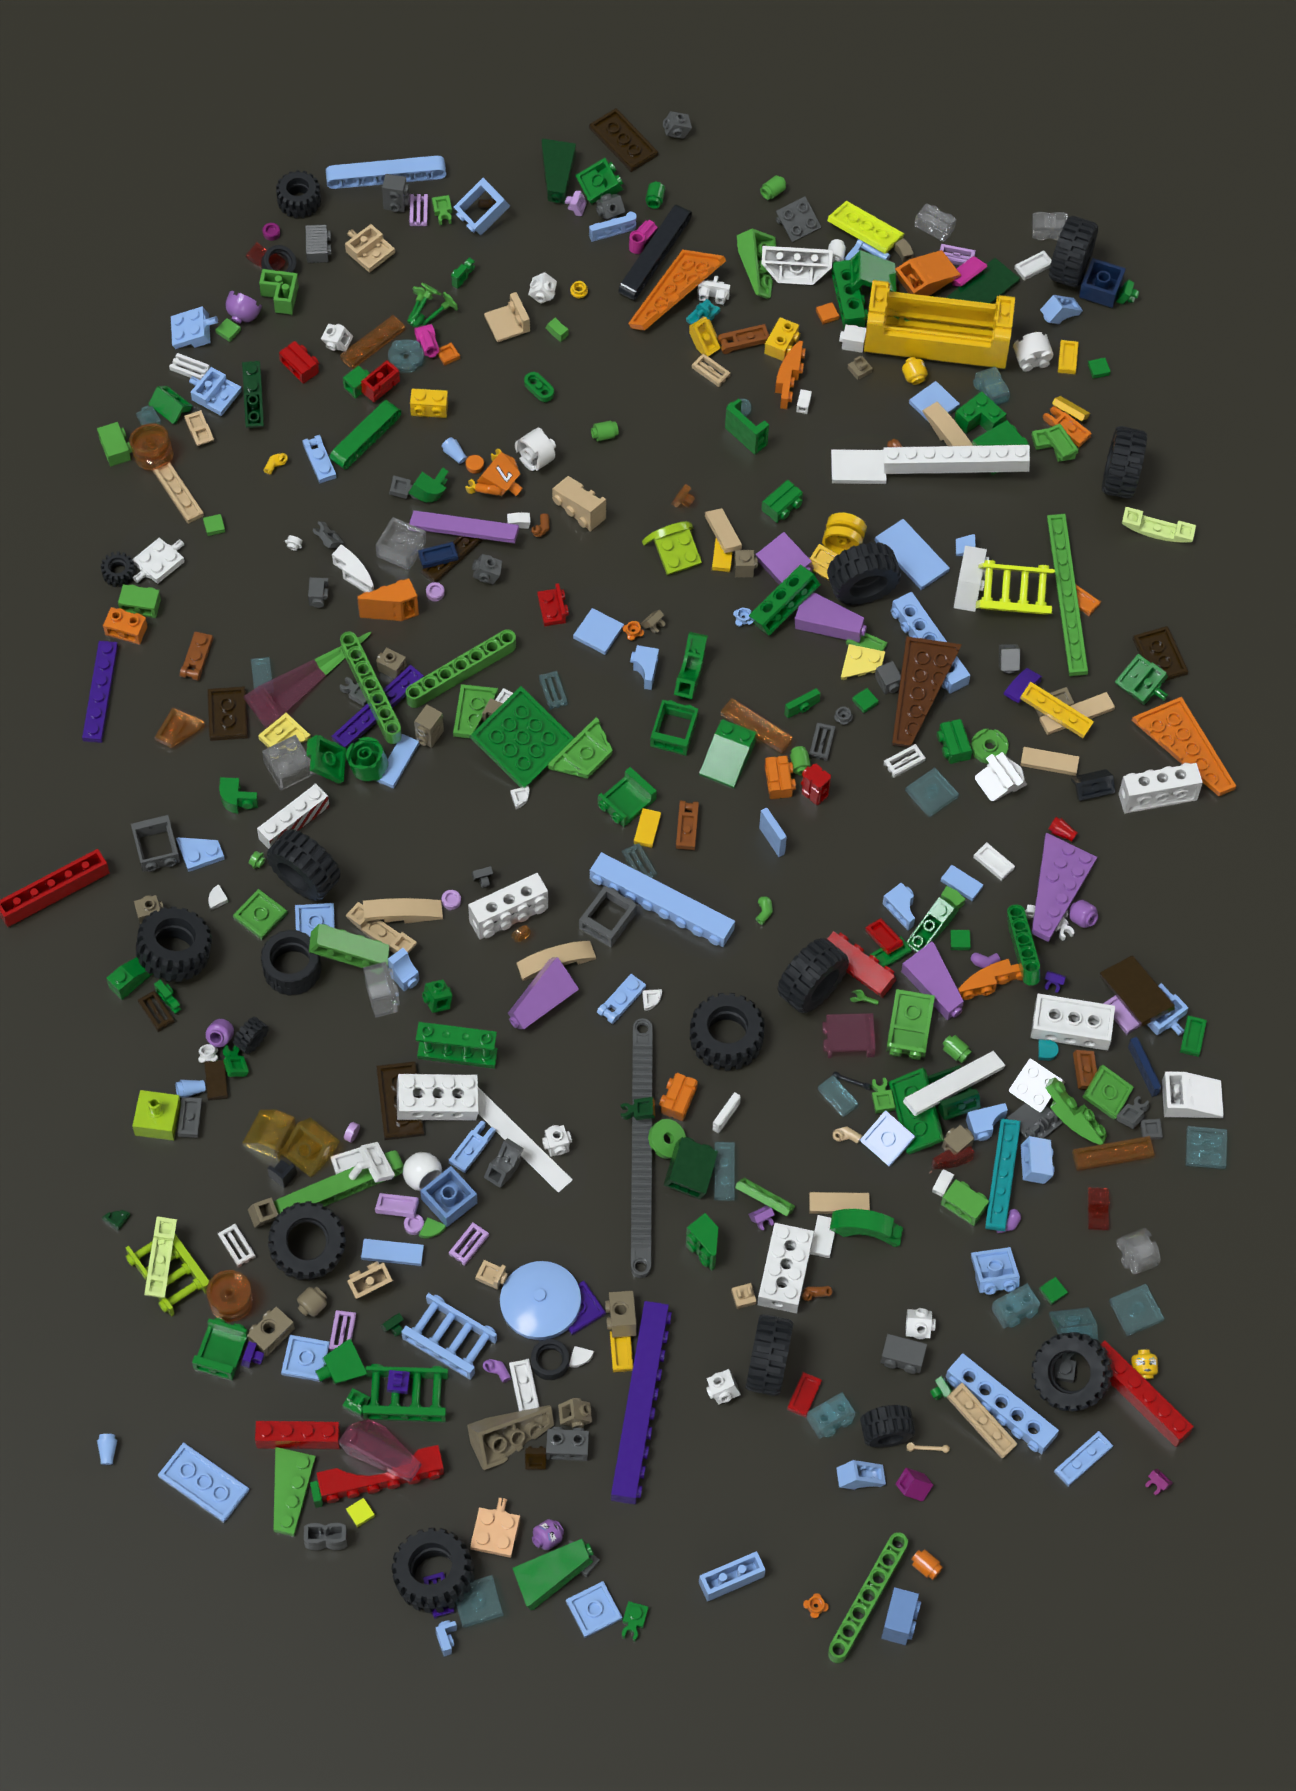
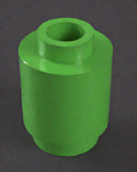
M775 175L760 188L762 196L766 200L775 198L786 190V181L783 177Z
M611 420L595 423L593 428H591L592 438H595L596 441L612 439L619 434L617 423Z
M798 746L791 750L790 759L793 764V772L802 776L805 768L811 767L809 753L803 746Z
M949 1035L942 1043L944 1045L943 1050L956 1062L963 1063L972 1053L969 1050V1046L956 1035L953 1037Z

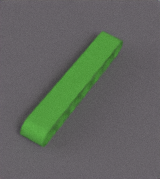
M503 630L409 685L406 689L407 704L412 708H418L512 653L516 648L515 633L512 630Z
M345 632L340 637L342 652L385 740L390 744H396L402 738L400 723L357 636L353 632Z
M394 1150L385 1153L384 1155L395 1174L394 1177L403 1173L404 1164L398 1152ZM352 1167L281 1197L273 1203L278 1214L286 1207H290L297 1202L305 1203V1201H312L311 1203L315 1204L318 1202L325 1207L381 1182L375 1183L368 1168L362 1169L357 1178L351 1180L349 1174L354 1168Z
M894 1533L889 1538L834 1636L828 1651V1657L832 1662L841 1663L846 1659L901 1561L908 1544V1539L903 1533ZM899 1541L903 1544V1547L896 1548L892 1543ZM891 1559L893 1565L887 1566L883 1563V1560ZM879 1576L883 1579V1582L875 1583L873 1577ZM870 1594L873 1596L874 1599L872 1601H866L864 1600L863 1595ZM861 1612L864 1617L856 1619L853 1613ZM849 1629L854 1635L846 1637L843 1631ZM839 1647L844 1653L836 1655L833 1649Z

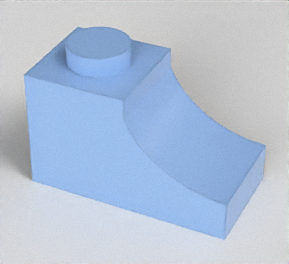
M1053 295L1040 309L1048 323L1060 324L1071 316H1079L1083 311L1074 298Z
M637 645L636 652L631 654L630 663H633V670L638 671L642 675L644 689L652 690L659 658V649Z
M900 883L884 895L883 905L907 930H910L914 927L915 917L910 910L914 894L909 887H905Z
M402 948L388 958L391 978L403 991H406L408 988L411 989L417 985L419 972L412 964L408 952Z
M1006 1103L967 1113L966 1122L973 1134L974 1141H985L992 1137L994 1124L1006 1118L1008 1111Z
M852 1460L836 1468L839 1488L855 1490L862 1487H881L886 1485L882 1464Z

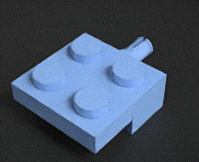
M203 306L171 316L172 346L178 349L192 344L196 348L211 343L210 325L217 324L218 318L216 316L209 318V313Z
M212 367L201 380L194 376L189 380V383L195 385L191 391L192 401L220 416L224 414L242 391L241 386L226 379L225 374Z
M1161 983L1158 986L1175 1005V1010L1147 1025L1157 1036L1170 1028L1180 1036L1185 1030L1177 1022L1187 1014L1188 1007L1176 994L1172 995Z

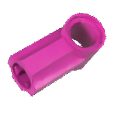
M645 220L636 231L631 232L629 250L632 253H642L644 246L658 230L653 221Z
M428 324L414 328L417 342L421 344L424 355L429 358L435 357L439 353V347L433 325Z

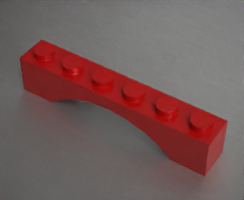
M435 1445L418 1449L403 1465L383 1474L371 1476L355 1475L334 1468L317 1472L322 1501L334 1503L339 1501V1498H355L365 1492L373 1494L387 1487L388 1489H395L400 1487V1484H416L426 1478H429V1480L438 1479L441 1475H444V1467L439 1446Z

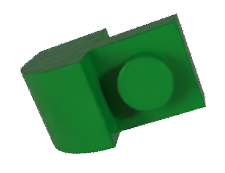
M442 468L435 479L422 472L408 493L423 502L437 501L446 489L444 485L448 479L445 477L449 471Z
M220 777L219 791L221 802L228 811L238 814L239 807L245 809L258 808L257 792H240L239 778Z

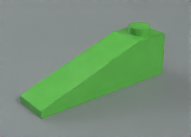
M752 228L737 235L738 252L755 294L769 299L771 297L773 280L771 274L761 264L762 247H776V239L772 235Z

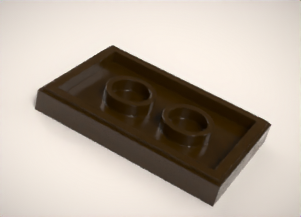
M1168 626L1133 636V641L1139 654L1167 673L1168 677L1165 681L1188 675V669Z
M245 686L208 689L210 741L248 738Z

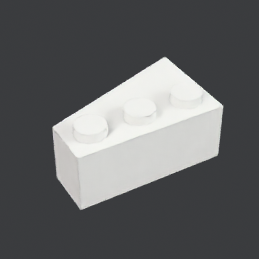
M965 546L954 608L976 611V601L978 600L979 591H983L986 569L978 568V566L984 563V560H989V557H986L987 549Z

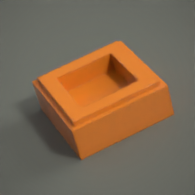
M833 302L816 307V312L822 324L839 319V314Z
M452 342L440 347L439 353H437L444 366L460 359V355Z

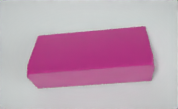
M971 257L956 268L961 276L951 282L952 285L963 286L986 269L987 264L976 257Z

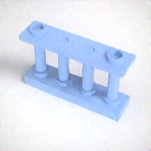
M428 1293L426 1299L427 1304L430 1306L415 1327L409 1328L405 1326L402 1330V1339L471 1380L475 1374L473 1361L488 1340L494 1344L497 1342L496 1331L488 1325H481L444 1303L445 1301L440 1296H433ZM439 1310L447 1316L432 1338L429 1337L428 1339L422 1335V1330L435 1311ZM456 1320L464 1326L450 1347L444 1349L439 1346L438 1342L452 1321ZM470 1330L481 1335L466 1358L461 1359L456 1356L455 1352Z

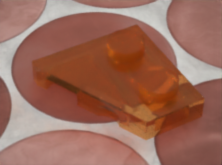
M172 708L157 732L155 741L173 748L205 726V721Z

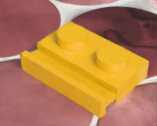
M819 544L809 558L814 568L812 572L829 581L827 569L830 562L838 554Z

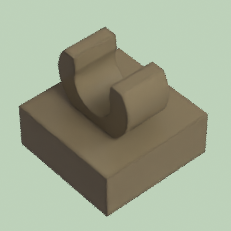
M863 356L855 358L853 362L848 364V370L857 380L872 373L873 370Z
M660 609L654 611L640 624L644 629L650 628L653 633H658L659 630L656 628V624H659L660 627L665 626V622L661 620L664 614Z

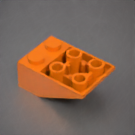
M942 250L910 259L895 268L898 280L909 294L930 296L961 276Z
M409 578L357 596L360 618L403 621L419 615L418 597Z

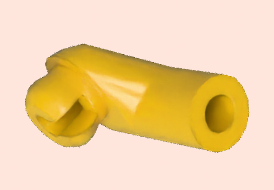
M285 453L272 455L263 471L266 474H272L275 467L284 465L288 461V456Z

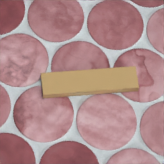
M169 460L153 468L154 474L188 524L204 516L203 511Z
M1107 692L1070 706L1089 719L1115 709ZM1047 715L1039 719L1047 735L1066 729V727Z
M960 1383L947 1396L948 1400L1001 1458H1004L1017 1445L1016 1441L963 1383Z

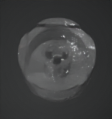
M1146 1228L1117 1239L1118 1248L1123 1255L1121 1262L1124 1268H1129L1133 1274H1139L1159 1266L1157 1263L1160 1262V1253L1155 1241H1150L1149 1237L1152 1235Z

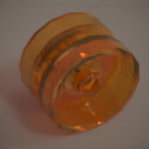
M149 423L136 428L131 433L129 438L130 447L135 462L139 467L147 470L159 469L172 460L173 448L168 431L164 426Z
M225 1270L215 1274L209 1281L206 1289L209 1307L216 1317L231 1322L238 1321L249 1313L253 1304V1294L246 1276L238 1271Z

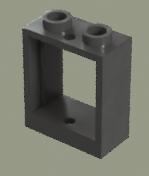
M168 815L131 824L143 872L154 871L165 866L171 867L180 863ZM167 831L173 853L144 859L139 838Z
M604 886L579 919V928L612 947L636 915L637 904L631 898H625L620 895L616 889ZM605 898L627 910L612 931L591 919V916Z

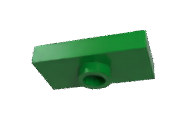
M814 689L785 704V716L790 718L800 712H806L810 707L819 703V690Z

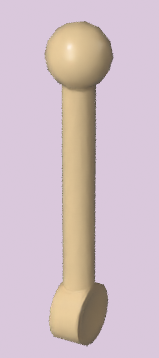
M913 1443L907 1444V1450L910 1452L914 1451V1449L943 1451L944 1453L950 1451L948 1445L939 1447L920 1446Z

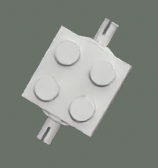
M161 538L155 540L133 558L134 565L140 569V572L133 577L134 581L139 583L144 577H147L157 584L185 562L184 557L177 552V550L184 546V543L179 539L171 546Z

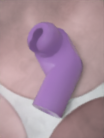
M979 953L971 955L973 964L980 968H985L1001 961L997 953L989 957Z
M489 1359L483 1363V1369L487 1372L498 1374L502 1383L508 1382L511 1379L503 1362Z

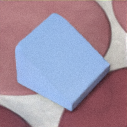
M975 534L956 539V556H963L965 546L975 547Z

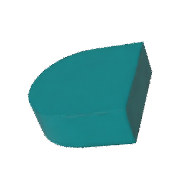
M1039 1040L1038 1060L1050 1061L1055 1059L1059 1050L1058 1045L1051 1040Z

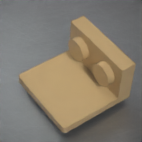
M517 292L510 294V302H508L507 306L484 314L497 342L530 332V319Z

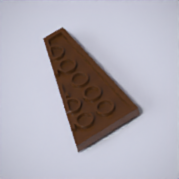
M906 637L892 745L911 747L962 644Z

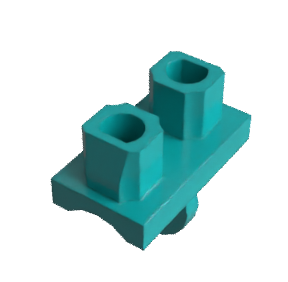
M706 299L703 303H699L696 306V309L686 318V322L691 325L703 317H707L711 321L720 312V308Z

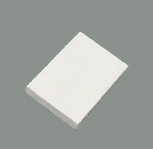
M831 450L832 483L886 484L884 450Z

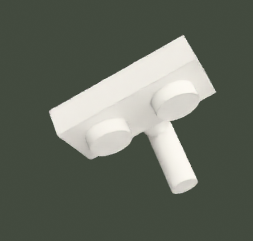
M379 1143L361 1145L358 1150L364 1161L358 1162L349 1174V1178L355 1180L362 1169L368 1168L375 1183L392 1179L395 1174Z

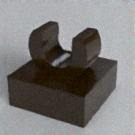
M532 1446L525 1448V1469H546V1448H543V1446H540V1448H532Z

